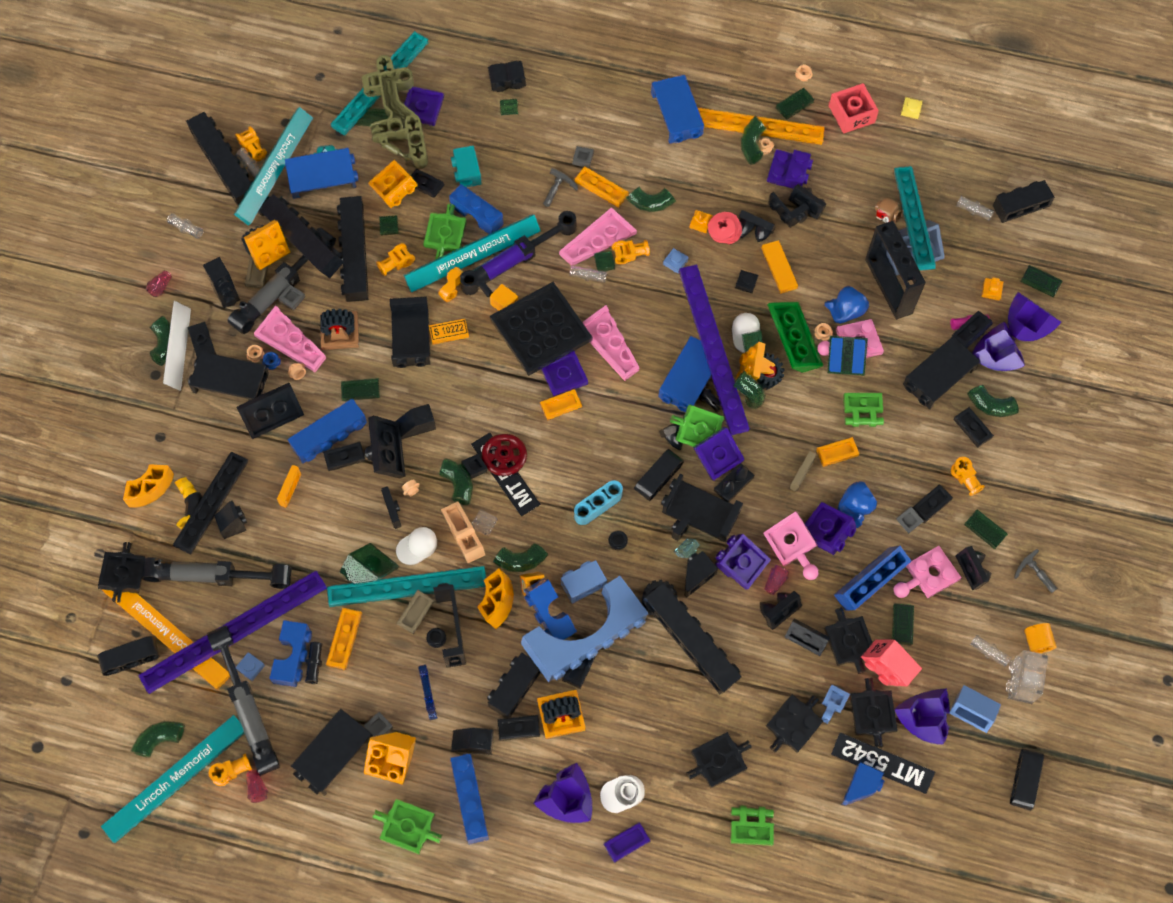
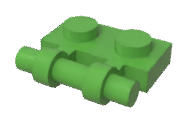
M844 393V413H852V417H845V425H852V427H859V425L876 427V425L884 424L883 417H876V413L883 412L882 393ZM859 413H869V417H859Z
M740 806V808L731 807V816H739L740 818L739 821H731L732 844L774 845V823H765V818H773V809H765V807H758V809L747 808V806ZM747 816L758 817V822H747Z

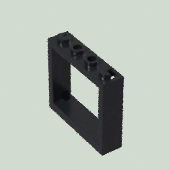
M890 221L876 226L865 261L897 320L913 314L926 282L894 221ZM886 250L906 286L905 292L885 256ZM912 280L914 284L910 285L908 281Z

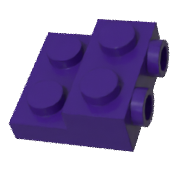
M776 149L767 182L792 189L797 184L800 186L806 185L809 174H806L807 169L811 170L813 160L810 159L811 154L798 150L789 153Z
M823 502L820 503L805 523L817 546L832 555L837 551L841 552L845 546L844 541L847 537H853L856 532V524L853 517Z
M744 534L732 535L727 541L729 546L725 551L722 549L715 556L717 561L714 564L727 577H732L747 590L771 559Z

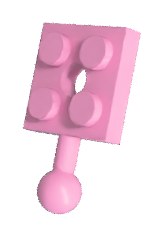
M872 319L837 326L836 333L838 338H843L842 349L844 353H851L845 354L846 358H851L847 359L850 362L853 361L854 339L857 337L865 340L864 358L883 354L884 350ZM845 340L852 341L850 352L845 351V347L849 346ZM828 341L820 342L817 347L818 352L823 356L829 355L831 353V343Z
M794 512L763 532L783 566L790 564L798 558L804 568V577L808 580L817 578L819 574L818 568L810 564L804 555L816 547L817 543L797 512ZM793 534L795 541L789 545L786 543V536Z
M937 546L912 560L906 566L914 579L907 583H897L894 586V594L899 598H904L912 588L919 585L926 597L930 598L958 582L961 576L940 546ZM929 568H935L938 571V576H932L929 573Z

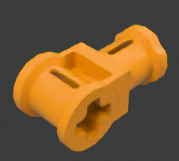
M251 126L248 127V130L235 134L240 146L247 153L250 152L254 161H261L265 158L267 151L261 147L259 138Z
M622 240L613 243L611 246L616 255L615 263L619 265L635 261L636 256H650L647 240L633 244L632 240Z
M401 243L388 252L389 257L381 262L377 261L376 265L382 275L386 276L387 272L394 268L400 270L410 266L415 261V257L408 252L407 246Z
M959 457L951 467V474L961 485L964 484L970 497L982 491L985 486L981 485L976 478V471L972 467L971 460L967 457Z
M245 753L243 757L232 762L228 760L223 763L213 764L208 774L215 785L225 786L230 780L237 778L238 774L247 770L252 771L253 769ZM219 771L222 772V773H221V776H222V777H220V778L217 777Z

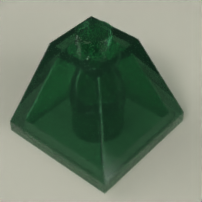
M369 543L348 554L339 572L348 581L358 584L378 581L396 571L400 566L373 544Z

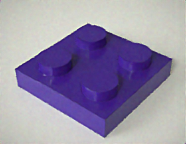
M412 87L408 91L404 105L420 118L421 123L435 126L444 99V93Z
M575 351L541 369L553 397L588 385V379Z
M723 427L693 447L711 480L717 479L745 460L727 427Z

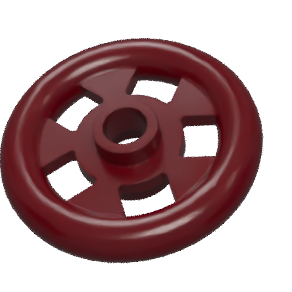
M498 434L491 437L484 444L481 458L487 466V470L498 476H509L522 469L527 460V449L518 437L511 434ZM502 441L510 442V446H501ZM492 447L497 448L495 454L489 453ZM518 448L520 455L514 456L513 449ZM502 452L508 453L506 456L501 455ZM494 459L501 463L498 467L491 463ZM513 461L515 465L508 468L506 464Z

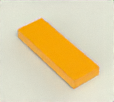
M585 166L575 177L577 184L618 208L629 196L628 191Z
M779 240L762 245L761 249L780 294L798 289L797 281Z
M342 607L326 666L342 670L347 669L362 617L361 611Z

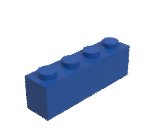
M352 398L290 437L288 442L302 463L309 462L317 454L329 450L336 442L345 440L350 433L362 429L367 423L366 417Z
M901 546L889 547L837 591L834 596L845 611L856 610L912 561Z
M471 753L452 757L450 760L468 844L489 840Z

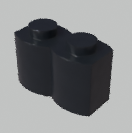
M511 61L506 64L499 63L488 66L492 91L503 92L509 88L520 89L526 86L522 61Z

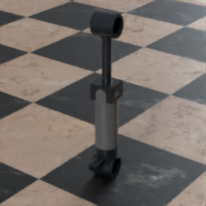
M323 228L316 229L320 232L319 237L323 236L331 243L329 247H334L336 238ZM302 255L291 267L283 262L275 270L276 274L247 303L245 301L239 303L241 309H236L230 314L228 323L241 334L248 333L252 329L254 321L279 298L289 285L294 287L300 281L297 271L308 259Z
M148 557L144 559L142 580L148 582H161L162 580L217 583L218 586H233L234 578L270 580V586L273 588L285 589L290 586L292 567L285 564H275L272 566L271 572L235 570L231 561L200 563L164 561L159 558Z
M227 625L208 632L207 637L214 652L217 650L221 651L233 686L227 688V691L236 709L259 775L262 776L279 769L278 758L272 748L254 700L251 686L248 681L241 682L228 647L234 644Z

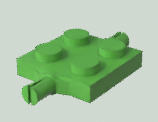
M453 204L447 205L446 213L430 214L423 245L424 248L437 250L435 259L442 257L445 251L453 252L461 248L467 221L466 218L453 215L455 208Z
M689 404L683 418L672 415L671 418L673 419H670V423L680 425L675 440L694 447L721 429L724 416Z
M395 799L392 809L387 814L377 810L373 814V819L384 822V829L379 838L380 840L418 855L427 839L440 843L442 835L431 831V824L435 813Z

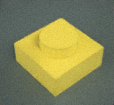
M905 97L901 115L918 119L923 101Z

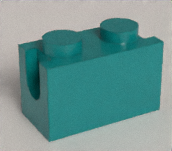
M474 145L453 149L454 156L451 157L452 167L457 169L454 172L456 182H459L466 188L482 185Z

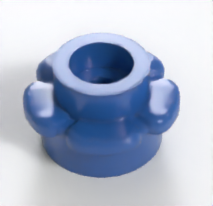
M267 352L263 356L262 364L266 365L269 370L276 369L281 363L278 354L274 352Z

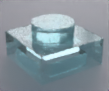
M687 538L674 553L680 558H690L696 553V549L700 544L696 539Z

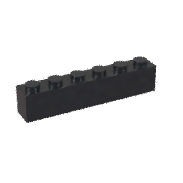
M204 111L186 120L187 126L235 203L239 206L253 180L249 181L247 170L245 167H240L241 162L236 154L233 156L230 144L223 141L224 136L221 130H216L215 121L211 116L208 117Z
M273 194L259 210L270 222L276 220L283 235L321 273L331 278L344 263L339 257L341 253L334 247L330 248L329 245L331 243L323 236L320 238V232L313 226L310 228L308 226L310 223L303 216L299 217L300 213L293 206L289 207L290 203L284 197L278 198Z
M361 196L340 198V205H337L338 216H341V220L338 221L339 232L341 231L338 241L339 247H342L339 257L344 261L343 268H340V277L344 279V284H341V294L345 295L347 302L369 300L364 205Z
M662 583L642 600L643 603L719 694L724 693L741 678L739 668L727 660L725 651L720 647L717 648L713 643V637L708 632H704L700 627L701 623L699 620L687 612L688 608L681 600L678 601L674 596V590L669 585L666 586Z

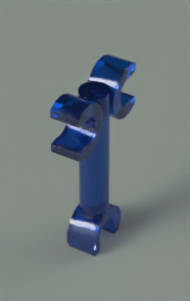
M418 666L429 720L438 719L427 666Z

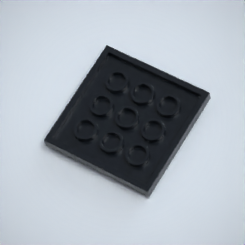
M554 281L490 315V320L528 376L593 341V337Z

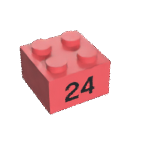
M864 83L831 95L829 108L843 134L876 122L879 110Z
M876 639L861 656L866 662V667L874 671L879 676L880 682L886 686L907 687L922 669L896 640Z

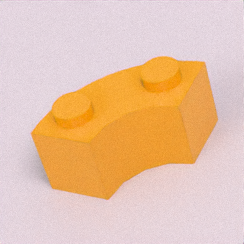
M149 464L147 471L140 478L126 481L123 500L128 507L134 508L148 505L159 499L167 491L174 477V473L169 465Z
M500 568L484 579L486 586L485 596L477 606L486 622L495 629L506 620L514 600L512 582L509 576Z

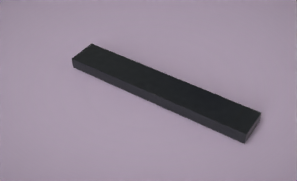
M230 452L173 543L174 547L190 555L193 553L214 519V515L217 514L248 464V459Z

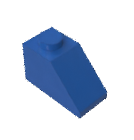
M860 762L842 804L846 806L873 796L876 791L880 792L885 781L882 779L884 773Z

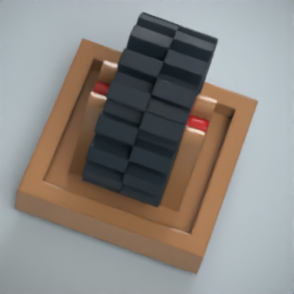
M338 308V310H326V312L320 314L322 350L359 348L357 311L348 312L346 309L342 311V309Z

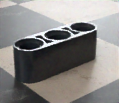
M667 449L637 482L634 490L648 501H651L681 468L684 460L670 449Z
M148 636L103 651L97 657L102 675L110 676L154 661L160 655L155 637Z
M1024 747L1021 749L1010 797V805L1029 811L1033 810L1044 761V753Z

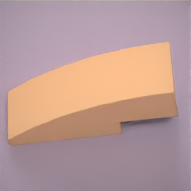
M455 502L441 509L467 563L485 556L483 546L460 503Z

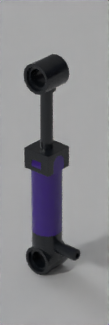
M564 211L558 217L559 222L557 226L534 240L529 241L523 235L514 241L513 246L473 270L464 271L460 276L462 292L467 295H473L478 292L480 287L484 294L490 297L493 292L486 283L520 262L524 261L526 263L536 257L535 247L557 233L572 235L576 231V215L571 211Z

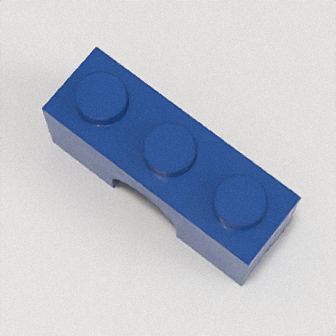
M462 184L449 196L450 205L453 204L455 206L454 210L464 217L468 213L476 219L478 227L486 233L491 234L503 226V213Z
M542 578L524 589L526 593L524 598L530 607L533 606L536 611L534 616L539 624H543L546 629L544 631L554 638L565 640L577 632L569 615L565 612L556 616H550L548 611L549 604L558 598V595L548 579Z
M283 620L279 640L282 645L292 647L293 651L291 656L285 660L274 659L269 678L273 684L297 687L298 682H301L303 670H301L302 662H306L307 659L306 645L310 643L312 638V631H310L307 624Z

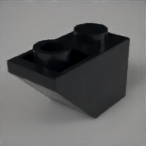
M233 500L229 501L214 515L219 531L224 539L247 531L244 525L247 523L246 517L240 505L236 506Z

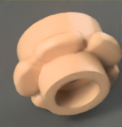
M808 65L799 66L795 73L796 78L804 82L808 81V79L812 78L811 68Z
M769 138L759 139L757 141V149L761 154H769L772 148H774V143Z
M826 323L819 324L814 330L815 337L819 340L822 339V341L829 340L833 334L830 325Z
M251 345L247 349L246 358L253 363L259 362L265 355L263 348L258 345Z
M294 363L288 370V375L294 380H300L306 374L305 366L302 363Z
M414 479L408 481L402 486L403 494L410 497L419 492L420 484L416 483Z

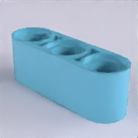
M616 480L610 481L579 502L574 508L576 523L586 525L617 504L622 498L623 487L621 483ZM615 489L618 491V494L613 495L609 491ZM596 500H600L603 502V504L595 505L593 502ZM581 511L588 513L586 516L578 515Z

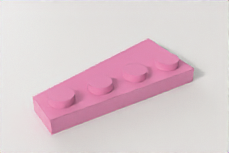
M610 208L561 249L559 255L571 266H574L611 247L613 243L637 234V230L613 208Z
M607 305L582 322L593 337V341L590 342L591 345L624 381L639 371V366L632 352L627 347L624 337L619 332L616 322L611 317Z
M277 306L272 309L254 332L256 338L296 362L304 364L305 367L313 372H316L326 359L323 352Z

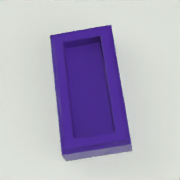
M639 822L603 845L615 863L649 843L650 839Z

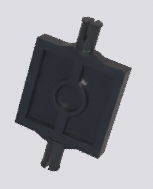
M127 542L123 543L122 552L104 553L98 589L114 591L112 601L115 603L116 598L117 603L121 602L122 592L139 594L145 556L130 553L132 546L130 542H128V545Z
M838 608L835 612L839 621L824 628L826 635L830 637L828 642L836 664L840 666L854 663L858 674L865 673L866 670L861 656L873 642L863 616L846 618L843 608Z
M865 678L866 691L850 694L855 734L873 736L874 747L881 748L883 747L881 735L898 731L892 691L875 690L873 678Z
M793 694L790 695L767 723L766 727L777 738L770 746L771 750L775 747L773 752L777 753L784 744L798 753L823 723V720L812 710L819 701L818 698L813 701L816 696L812 695L806 703H803Z
M728 732L691 750L697 767L686 772L687 776H689L688 778L691 780L701 774L711 789L746 771L748 768L742 759V753L752 748L751 744H749L750 742L747 740L737 746L732 741Z

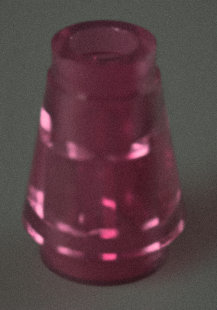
M163 270L162 273L147 283L146 291L153 297L161 296L172 278L171 274Z
M779 565L771 568L764 591L774 595L789 578V571Z
M252 770L247 772L248 799L252 803L266 800L268 790L258 771Z

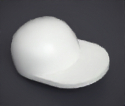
M751 313L739 314L732 324L733 344L742 353L748 351L756 343L761 342L759 320Z
M419 527L412 531L410 535L398 543L396 547L398 559L406 565H415L432 555L437 548L435 533L426 527Z
M633 775L621 776L611 780L601 789L600 799L602 805L612 813H618L636 806L644 798V785L639 778Z

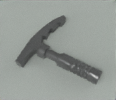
M551 168L550 174L556 176L555 184L551 187L543 203L546 207L550 206L562 181H566L574 190H578V186L572 179L554 168Z
M1036 549L1021 562L1015 572L1014 579H1017L1022 569L1028 565L1035 570L1038 578L1053 593L1058 588L1052 583L1045 572L1039 569L1036 565L1037 563L1033 561V557L1039 552Z

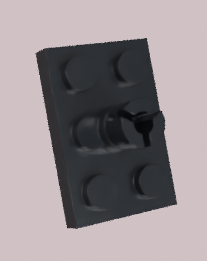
M289 382L236 407L252 439L304 415Z
M374 415L368 417L371 445L366 447L365 456L369 461H373L374 473L399 479L406 477L400 422Z

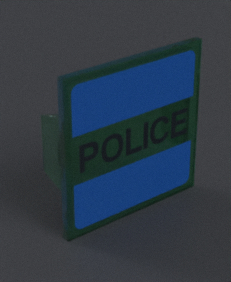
M830 336L827 373L865 376L868 338Z

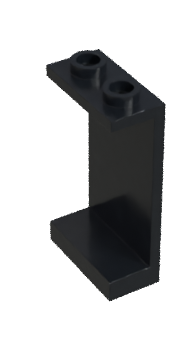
M427 296L390 299L393 354L391 355L393 367L405 368L407 366L424 367L431 365Z
M952 336L908 374L903 385L909 393L914 394L918 398L921 405L926 406L930 410L935 402L967 373L975 371L980 360Z
M200 352L199 358L195 359V369L193 375L189 376L188 385L192 392L196 394L199 388L247 398L250 401L263 393L269 372L266 365Z
M679 474L678 478H674L669 487L671 489L670 494H665L661 502L663 506L662 513L679 521L685 516L690 520L691 527L726 542L742 510L743 503L736 500L733 505L684 482L683 475Z
M442 583L433 588L437 603L452 601L458 647L442 650L446 668L466 665L453 584Z
M340 709L291 765L295 771L293 775L301 782L305 779L310 783L308 788L316 795L322 793L325 796L327 794L325 789L365 742L369 744V739L373 735L345 711Z

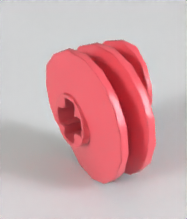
M721 212L713 216L709 221L708 232L715 242L730 245L739 240L742 234V225L738 217L733 213Z

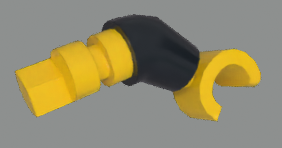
M187 477L180 478L174 482L181 494L184 495V503L186 504V517L181 518L176 525L181 530L202 499L201 493L194 489L191 481H188Z

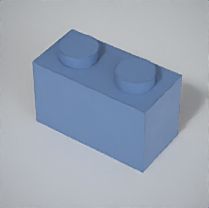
M596 560L593 562L587 561L575 571L569 570L561 577V585L572 604L602 589L607 584V579Z
M963 685L954 700L949 714L987 733L995 722L1001 704Z

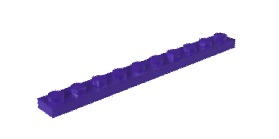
M692 265L679 268L682 284L728 430L731 435L748 432L750 428L698 266Z
M314 571L223 626L227 625L233 642L236 643L324 591L327 587L318 572ZM206 635L139 674L138 677L148 694L221 651H213Z

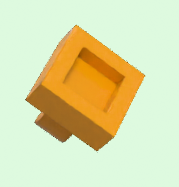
M696 210L690 223V228L707 233L708 224L713 215Z
M994 277L992 279L985 278L981 297L1000 301L1004 281Z

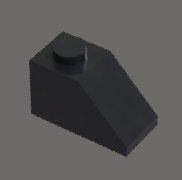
M429 404L410 409L396 420V422H400L401 440L436 430Z
M703 551L699 554L694 553L687 560L684 590L686 598L717 575V566Z
M465 728L453 730L451 751L492 755L493 729Z

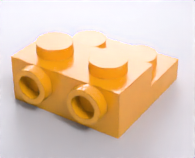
M395 160L368 182L370 187L390 208L398 206L407 194L413 193L418 185Z

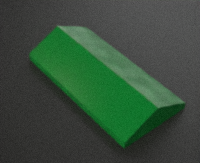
M799 302L768 303V308L792 369L803 373L823 367L824 365Z

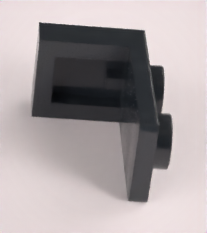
M774 192L770 194L768 201L770 208L776 211L782 222L786 223L790 228L797 223H803L807 219L809 207L806 203L790 211Z

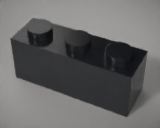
M1045 180L1035 181L1029 186L1018 187L1008 193H1000L993 203V208L1001 222L1004 223L1050 207L1055 197Z
M218 257L204 264V270L223 308L233 306L240 301L231 276L221 258Z
M522 652L519 657L515 656L510 663L511 669L508 673H503L498 682L500 685L496 690L493 689L487 697V700H489L488 707L505 718H511L541 673L534 661Z

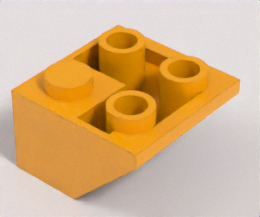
M398 732L370 737L363 774L403 785L413 756L416 737Z

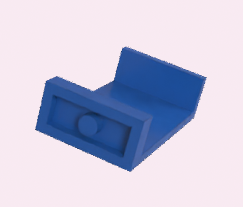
M681 75L652 82L651 95L657 99L668 128L669 144L680 143L683 140L696 139L703 136L704 124L686 76Z
M349 148L285 159L293 199L300 198L299 193L344 184L352 183L353 188H356V181H359L357 170L353 171L352 165L356 164L354 154H350Z
M690 336L659 389L658 397L663 402L671 403L683 412H686L689 404L695 405L711 377L700 340Z

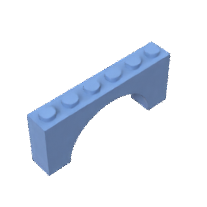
M618 576L603 587L601 594L607 605V620L593 635L580 640L567 641L550 636L538 626L523 636L521 645L548 682L553 679L559 680L570 668L572 670L576 669L582 664L581 661L584 659L593 658L601 648H609L615 639L626 637L632 628L636 627L638 629L646 623L647 610L621 576Z

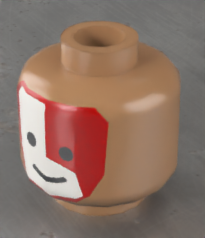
M890 198L879 201L875 206L876 217L885 223L890 221L897 223L902 217L903 210L901 204Z

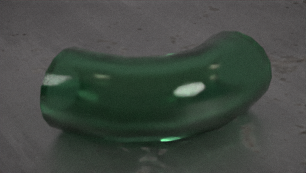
M754 116L746 125L741 137V151L750 165L756 164L763 157V152L758 146V140L767 127L757 116Z
M640 186L626 198L636 208L647 212L663 211L677 201L666 188L657 194H648Z
M164 316L158 318L150 326V329L157 337V345L150 351V357L159 366H163L166 363L171 326Z
M743 371L733 386L745 396L748 407L752 409L760 408L765 402L766 394L762 386L746 371Z
M984 385L977 386L967 393L976 408L987 415L1001 418L1013 416L1019 412V407L1014 397L995 398L990 395Z
M444 458L439 476L453 483L454 491L451 499L454 502H459L461 505H469L473 492V484L469 473L459 463Z
M533 543L529 549L521 553H514L503 547L495 556L493 563L509 572H525L536 568L547 558L548 553L536 543Z
M162 721L150 725L139 734L130 752L150 758L155 747L160 743L166 741L179 743L184 734L185 724Z

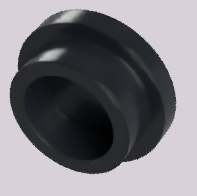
M614 531L610 534L608 543L612 549L622 550L627 546L628 537L622 531Z
M440 628L431 629L426 636L427 643L433 648L442 647L447 639L446 633Z

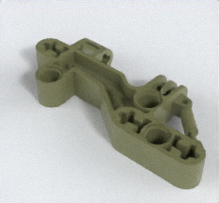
M382 55L376 61L378 71L362 76L364 95L367 97L382 96L385 112L389 117L388 119L370 124L373 136L372 141L380 143L382 148L391 151L397 156L401 155L405 161L412 160L416 168H425L428 164V156L420 118L400 101L398 93L399 91L409 90L414 86L412 72L406 67L394 69L391 58L387 55ZM407 139L410 153H402L401 149L389 142ZM420 152L421 158L418 159L417 153Z

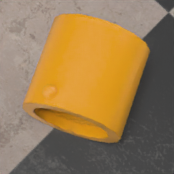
M1049 623L1032 625L1024 630L1031 654H1041L1057 648Z

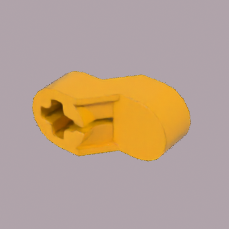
M455 267L447 273L448 282L438 292V295L445 302H450L457 296L458 291L456 287L460 285V276L463 273L459 267Z

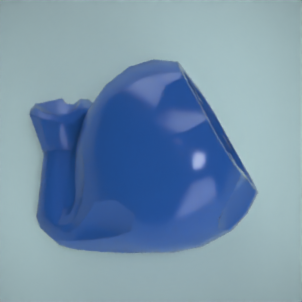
M845 286L838 293L837 299L826 301L824 306L831 312L834 322L841 324L864 315L868 310L869 302L862 293L851 286Z
M858 481L846 489L837 510L853 517L856 528H859L863 525L864 515H869L876 509L877 501L865 482Z

